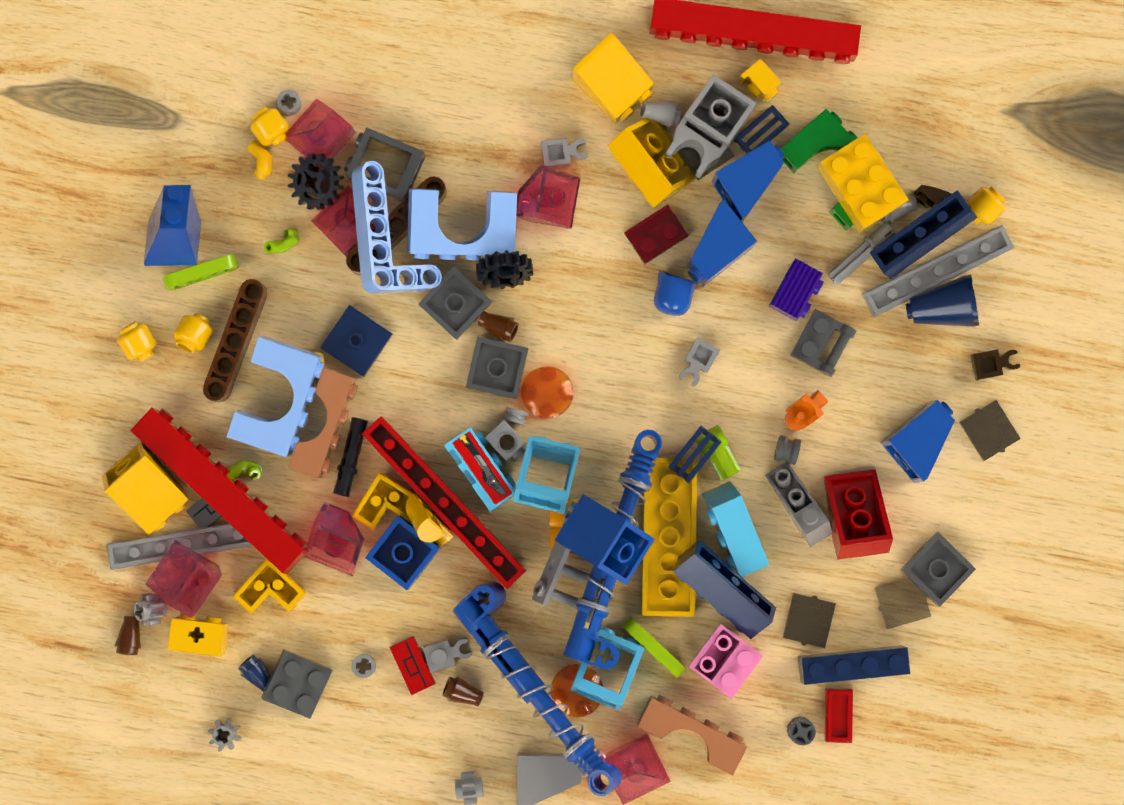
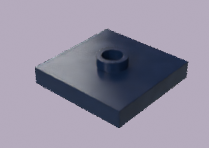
M349 305L320 348L365 377L393 334Z

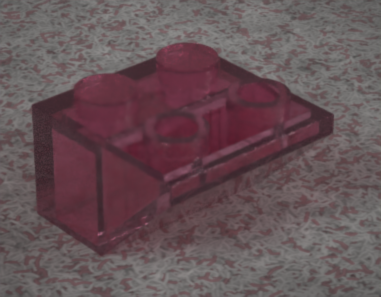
M174 540L147 580L146 585L169 606L193 619L221 578L222 573L220 566Z

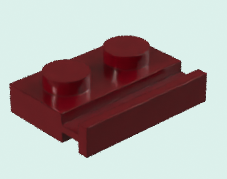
M668 204L624 232V235L644 265L688 237V234Z

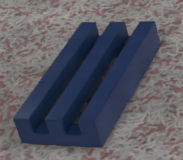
M772 105L738 134L733 141L740 146L743 152L745 151L748 154L753 151L749 146L778 121L782 124L753 150L768 141H772L790 123ZM771 113H773L775 117L771 121H769L763 128H761L754 136H752L746 143L742 140L763 120H765Z
M701 425L668 468L674 470L678 476L683 477L687 483H690L722 441ZM701 433L704 434L706 437L681 468L678 467V462ZM709 440L713 441L714 443L690 474H687L685 472Z

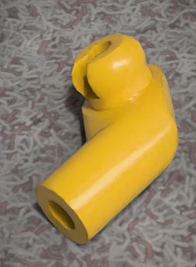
M254 140L247 147V150L256 158L255 177L263 180L272 172L273 158L265 148Z

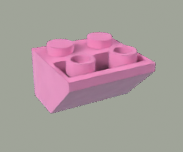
M719 624L688 667L732 699L763 655Z

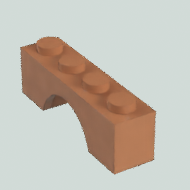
M323 368L315 393L326 406V425L323 431L314 439L306 442H297L289 468L318 478H322L323 474H328L332 460L328 459L332 449L336 450L341 436L337 432L340 424L344 425L349 414V410L346 409L349 399L353 400L357 392L358 385H355L356 379Z
M658 695L657 699L652 696L650 697L637 722L639 728L660 739L675 730H691L704 739L707 746L708 763L732 776L734 775L747 749V746L742 743L743 737L729 731L728 735L718 730L720 726L708 719L704 723L695 719L696 713L684 707L681 710L672 707L673 702L661 695Z

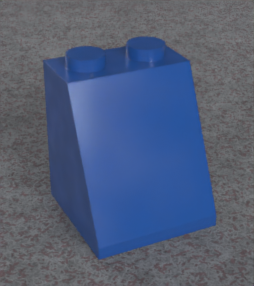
M771 141L718 170L711 181L722 200H725L742 223L784 164L782 161L784 155L778 145L773 146Z
M191 185L163 186L148 220L144 266L197 265L201 220Z
M725 200L720 202L687 266L689 268L687 273L696 285L698 283H701L703 287L750 251L757 242Z
M939 400L927 403L881 442V445L913 483L924 482L928 479L955 422V419L951 416L953 414L952 409L944 401L940 403Z
M584 494L555 538V541L627 585L655 540L629 521Z

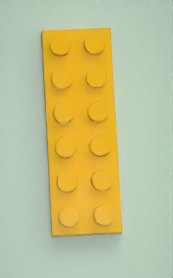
M657 458L656 461H652L655 463V466L650 467L653 469V472L648 473L651 476V489L649 492H644L646 503L643 509V531L655 540L643 557L642 616L695 617V590L687 583L682 582L673 570L678 557L696 543L697 474L690 483H687L683 477L678 476L674 470L668 468L675 458ZM682 458L677 466L681 468L688 458ZM697 458L686 469L685 472L687 474H690L697 465Z

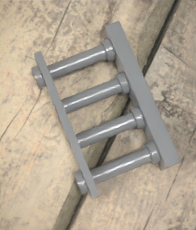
M572 501L571 505L566 509L562 526L567 521L577 502ZM555 541L540 580L534 586L532 600L547 606L549 600L553 599L577 609V597L554 588L560 574L587 584L588 578L586 574L588 573L565 564L570 550ZM600 579L599 584L603 586L604 580ZM599 586L597 587L595 598H599L602 589ZM590 609L586 622H591L595 609Z

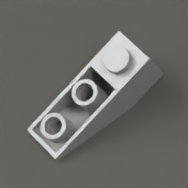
M788 462L765 475L810 547L833 534L828 519Z

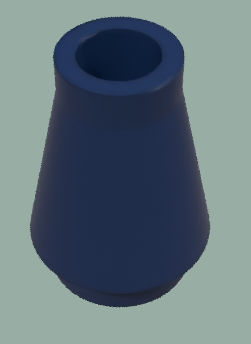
M253 654L238 667L241 672L240 676L264 692L271 675L260 657L257 658Z

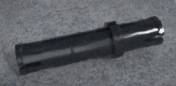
M356 417L351 418L343 457L340 465L337 466L338 475L333 494L345 497L350 496L354 475H357L358 472L356 467L364 439L362 433L366 430L367 420Z

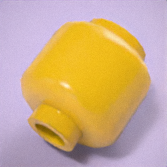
M264 107L251 117L250 129L263 146L273 144L277 147L287 139L285 134L289 129V125L277 109Z
M991 186L989 189L986 187L979 188L967 200V203L978 217L974 220L977 225L981 221L985 225H991L1005 211L1003 203L1006 200Z
M195 313L194 316H183L173 334L176 346L191 354H194L195 351H202L213 332L208 324L209 320L199 313Z
M135 321L118 332L120 336L117 339V343L129 360L138 358L142 362L154 354L152 349L156 346L157 341L146 324H138Z

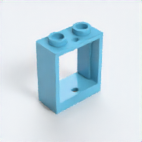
M529 435L513 502L564 514L581 448L569 443H558L544 437ZM531 456L570 465L564 490L525 481Z
M601 627L598 639L610 642L617 648L634 654L620 692H614L583 679L588 666L584 662H581L570 691L619 711L623 706L645 647L640 646V643L633 638H620L615 635L613 630ZM595 641L592 653L594 651L597 641Z

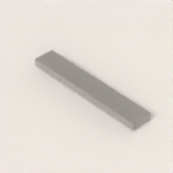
M1003 225L863 293L862 296L874 318L910 300L915 295L933 289L1012 250L1014 246Z
M227 523L107 544L110 570L253 545Z

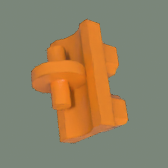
M819 390L810 397L806 393L785 410L787 412L785 414L786 425L794 431L803 430L824 414L821 408L828 403V400Z

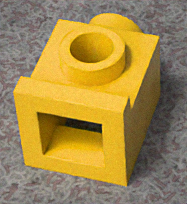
M759 59L739 78V82L741 84L747 82L748 85L746 87L755 98L759 96L762 101L765 99L769 102L779 93L777 88L781 81L762 59Z

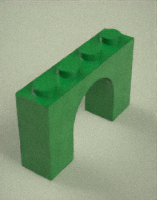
M825 109L781 148L784 155L782 161L793 173H796L816 154L827 150L838 151L858 137L852 131L847 132L841 125L842 120L835 112L832 111L830 113ZM839 202L829 211L845 231L854 225Z

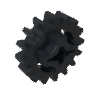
M310 153L307 157H299L300 164H292L295 173L288 174V177L293 179V183L288 184V187L295 189V192L291 195L292 198L299 197L298 204H307V209L309 210L315 209V207L317 210L325 209V206H333L332 199L337 200L341 198L337 191L344 189V186L339 184V181L343 180L344 176L337 173L341 167L332 165L334 162L333 158L325 160L326 157L323 153L317 156L315 153ZM314 164L322 166L324 170H319L318 166H314ZM313 193L314 197H318V199L312 198L308 194Z
M505 250L504 253L495 251L491 255L486 254L485 259L480 258L478 260L479 263L476 264L477 280L482 281L484 286L491 284V288L500 287L504 289L505 286L515 288L518 284L524 285V281H530V276H533L532 259L527 258V254L519 255V251H512L510 253L508 250Z

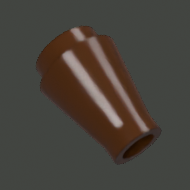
M483 311L479 318L478 326L483 327L503 342L505 340L511 342L517 333L519 323L514 321L512 317Z
M124 616L123 624L114 645L117 647L116 653L138 655V649H141L139 621L136 617Z
M456 676V678H448L442 696L448 698L449 702L470 704L478 707L484 692Z

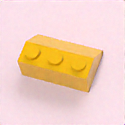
M645 118L625 128L607 147L628 173L629 178L637 185L644 198L655 208L698 177L695 176L696 170L681 150L673 154L670 159L665 156L672 144V138L660 123Z

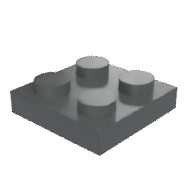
M453 266L441 279L440 284L433 288L418 305L452 337L458 340L479 318L483 311L492 304V301Z
M477 336L466 388L517 400L529 348Z
M936 532L900 570L937 607H940L976 568L939 532Z
M283 649L261 698L264 701L311 719L333 670Z

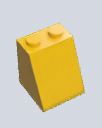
M612 32L573 67V81L615 124L620 119L623 122L626 121L634 113L632 108L640 102L642 104L653 95L651 90L654 83Z
M142 441L102 475L105 492L148 535L154 530H160L167 523V518L173 513L177 514L182 511L187 505L186 501L189 500L186 491Z

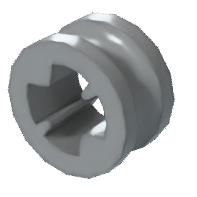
M285 90L277 98V105L283 114L292 116L300 111L302 104L296 92ZM287 97L296 100V104L292 103L294 107L288 109L286 105H282L283 102L286 103L285 98Z
M506 407L508 413L503 417V420L525 426L524 418L528 417L529 413Z
M361 654L352 662V671L357 677L368 678L375 672V660L369 655ZM363 658L369 660L367 664L371 663V669L366 670L365 674L359 672L361 669H357V663H361Z

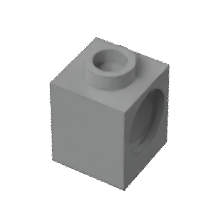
M505 420L485 437L506 461L510 458L515 461L525 452L523 446L526 443ZM509 435L514 438L515 445L512 449L504 450L501 448L500 440L503 436Z

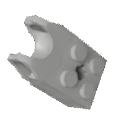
M713 74L676 127L672 144L665 156L670 159L673 154L685 147L695 149L701 158V163L695 174L700 179L705 171L718 163L752 114L757 103ZM719 112L722 116H717L716 113Z

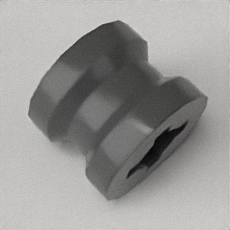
M780 435L775 449L774 460L781 461L783 459L787 460L789 464L795 465L800 451L801 440H789L786 436Z
M804 717L793 718L787 726L789 738L798 745H808L815 738L816 730L814 725Z

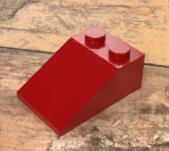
M876 469L824 476L829 520L837 560L889 553L893 536Z

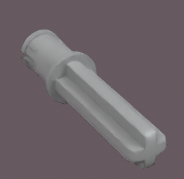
M884 222L869 237L865 236L864 242L828 273L829 278L835 284H840L871 256L870 252L896 233Z

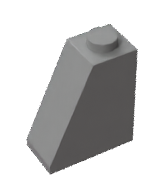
M518 753L517 805H534L580 784L581 776H586V774H582L583 768L579 770V763L569 762L563 756L564 753Z

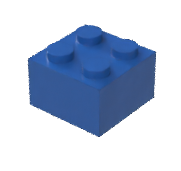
M397 516L365 558L404 589L409 590L441 547L435 542L422 541L418 537L413 525L401 516Z

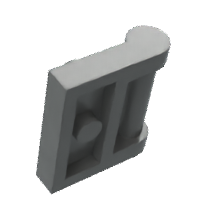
M815 309L790 356L829 377H833L836 371L834 369L849 339L853 338L857 331ZM836 330L841 334L826 362L822 363L818 359L833 331Z

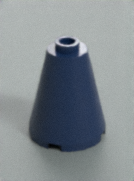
M962 276L911 297V303L906 304L908 319H913L914 324L980 326L972 276Z

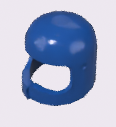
M659 271L657 277L658 284L654 295L656 309L671 316L684 315L690 308L696 283L689 279Z

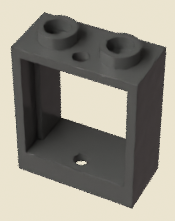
M366 127L364 134L360 132L356 139L355 147L357 150L354 157L350 156L344 168V171H347L346 176L352 181V172L356 167L360 166L371 139L411 155L397 189L385 185L386 196L402 202L409 196V188H413L426 158L425 152Z

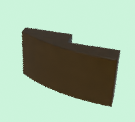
M921 185L914 191V194L917 196L916 200L925 208H933L951 195V193L927 185Z

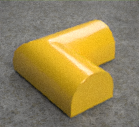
M379 472L351 517L373 531L387 509L411 522L407 515L406 502L414 493Z
M412 494L406 502L407 515L422 541L443 545L454 537L452 530L417 494Z
M265 559L232 597L250 614H253L269 595L290 612L305 597L307 591L288 574H282L268 559Z

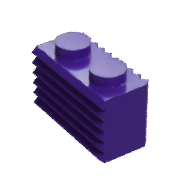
M795 258L768 307L794 321H797L800 316L805 318L812 305L808 303V300L812 293L818 294L824 281L820 280L823 273Z

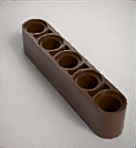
M429 177L416 189H428L434 184L441 186L442 189L438 196L439 205L446 198V186L439 177ZM409 196L388 215L391 250L407 236ZM395 220H400L404 223L402 230L399 232L390 230V225ZM357 244L348 253L346 264L354 274L361 275L360 268H354L352 264L354 258L359 256ZM372 249L373 256L378 259L377 251Z
M248 279L242 283L204 382L203 393L211 401L220 403L229 398L266 301L267 289L256 279ZM258 286L260 289L259 295L253 299L249 298V288ZM243 310H249L251 314L249 321L246 323H240L238 318ZM235 334H239L241 336V343L238 347L232 348L229 343L230 338ZM224 359L232 361V368L228 372H222L220 364ZM220 383L223 387V392L220 396L213 397L211 388L214 384Z

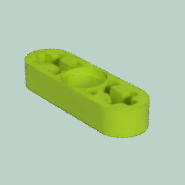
M231 254L168 274L163 277L166 291H172L234 271L239 266L235 255Z
M631 616L624 622L622 627L674 676L678 678L687 669Z

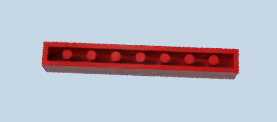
M654 0L650 34L655 35V38L661 40H669L670 37L680 38V41L684 43H695L697 40L704 41L706 45L720 47L721 44L732 45V48L736 50H747L748 47L755 48L758 52L764 54H771L773 51L783 52V55L787 57L806 55L809 56V59L815 61H823L824 58L835 59L834 62L838 64H850L858 56L862 25L681 0Z
M151 407L130 431L282 574H288L309 551L304 547L307 542L296 532L293 534L289 533L285 529L287 523L277 514L272 517L266 511L268 506L257 496L253 499L247 493L249 488L241 480L237 479L234 481L228 476L230 470L220 461L217 463L209 458L211 452L202 444L196 446L190 440L193 436L184 427L180 426L177 428L171 422L174 418L162 408L159 411Z
M380 416L362 433L370 444L506 589L527 571L384 417Z

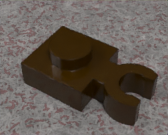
M998 349L970 355L975 380L1002 376V368L1007 370L1020 368V364L1012 365L1008 360L1010 355L1018 354L1017 350H1009L1001 357Z

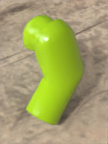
M296 229L284 230L283 235L285 239L266 241L264 243V251L267 254L284 253L298 244L300 239L297 235L298 231Z
M241 459L228 468L230 470L228 476L233 480L241 475L251 478V480H258L262 476V467L258 463L246 459Z

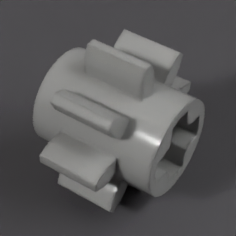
M158 593L140 595L141 601L134 604V615L138 621H142L143 625L161 624L160 618L165 617L167 614V604L163 598H158Z
M228 718L225 724H222L219 719L216 720L215 725L217 728L208 730V733L213 734V739L209 744L215 743L219 745V752L226 745L230 750L234 749L232 741L242 739L241 736L237 735L236 731L241 726L236 725L234 727L231 724V718ZM228 730L230 735L227 738L221 739L220 734L222 731Z
M474 771L462 772L461 779L455 780L457 800L464 799V805L477 804V797H484L482 777H475Z

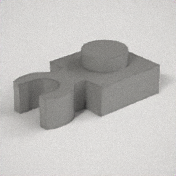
M567 138L541 141L545 169L571 165L570 157L578 160L587 159L588 153H578L576 150L578 146L586 145V140L577 139L571 145H568Z
M697 337L684 360L690 366L682 370L679 379L682 380L685 374L691 373L694 376L691 386H696L700 379L699 371L702 370L708 373L720 349Z
M462 638L452 647L450 646L449 639L423 647L430 673L455 666V657L461 659L471 657L472 652L462 653L460 651V645L467 643L468 639Z

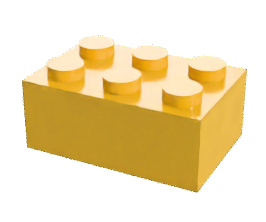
M863 134L830 155L817 166L818 171L859 233L897 210L909 200L866 134Z

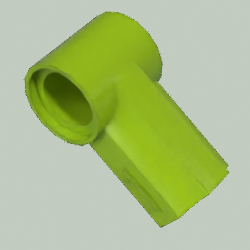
M716 425L708 431L722 442L709 457V460L720 480L723 481L741 471V468L728 447L729 443L723 431ZM704 434L697 438L696 442L698 445L706 437ZM709 440V442L701 450L703 455H705V453L712 446V444L714 443L713 441Z

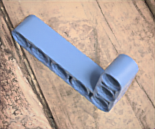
M368 161L356 167L352 172L351 178L361 283L365 291L373 294L422 292L437 287L441 282L442 276L440 270L434 265L393 266L383 168L375 161ZM365 170L369 172L370 180L366 178ZM367 196L372 199L373 207L369 205ZM370 222L375 226V233L370 229ZM373 248L378 253V259H376L372 254ZM423 273L426 274L428 283H425L423 280ZM375 274L380 278V286L375 282ZM399 274L404 277V285L399 280Z

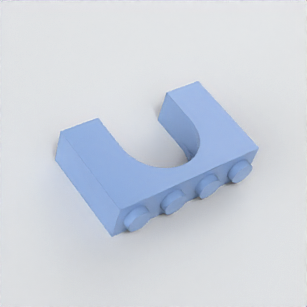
M409 188L407 252L414 254V258L429 259L430 254H440V259L454 260L456 255H466V260H479L481 256L491 255L495 251L504 253L505 250H508L509 253L515 252L517 193L487 191L486 220L482 231L474 239L459 243L447 239L439 228V191L436 189Z
M266 336L258 337L251 363L283 374L292 386L294 394L293 404L289 412L280 419H266L243 410H238L234 412L227 437L284 457L291 455L295 450L297 442H300L301 439L297 437L300 427L304 428L309 413L305 412L308 402L312 403L314 400L316 388L313 386L316 377L320 378L325 363L321 362L323 356Z

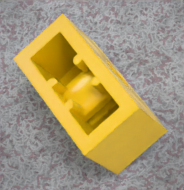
M180 613V617L171 619L168 650L223 656L226 650L229 623H222V618L206 616V620H197L195 614ZM200 628V632L204 633V637L198 640V636L193 635V631Z

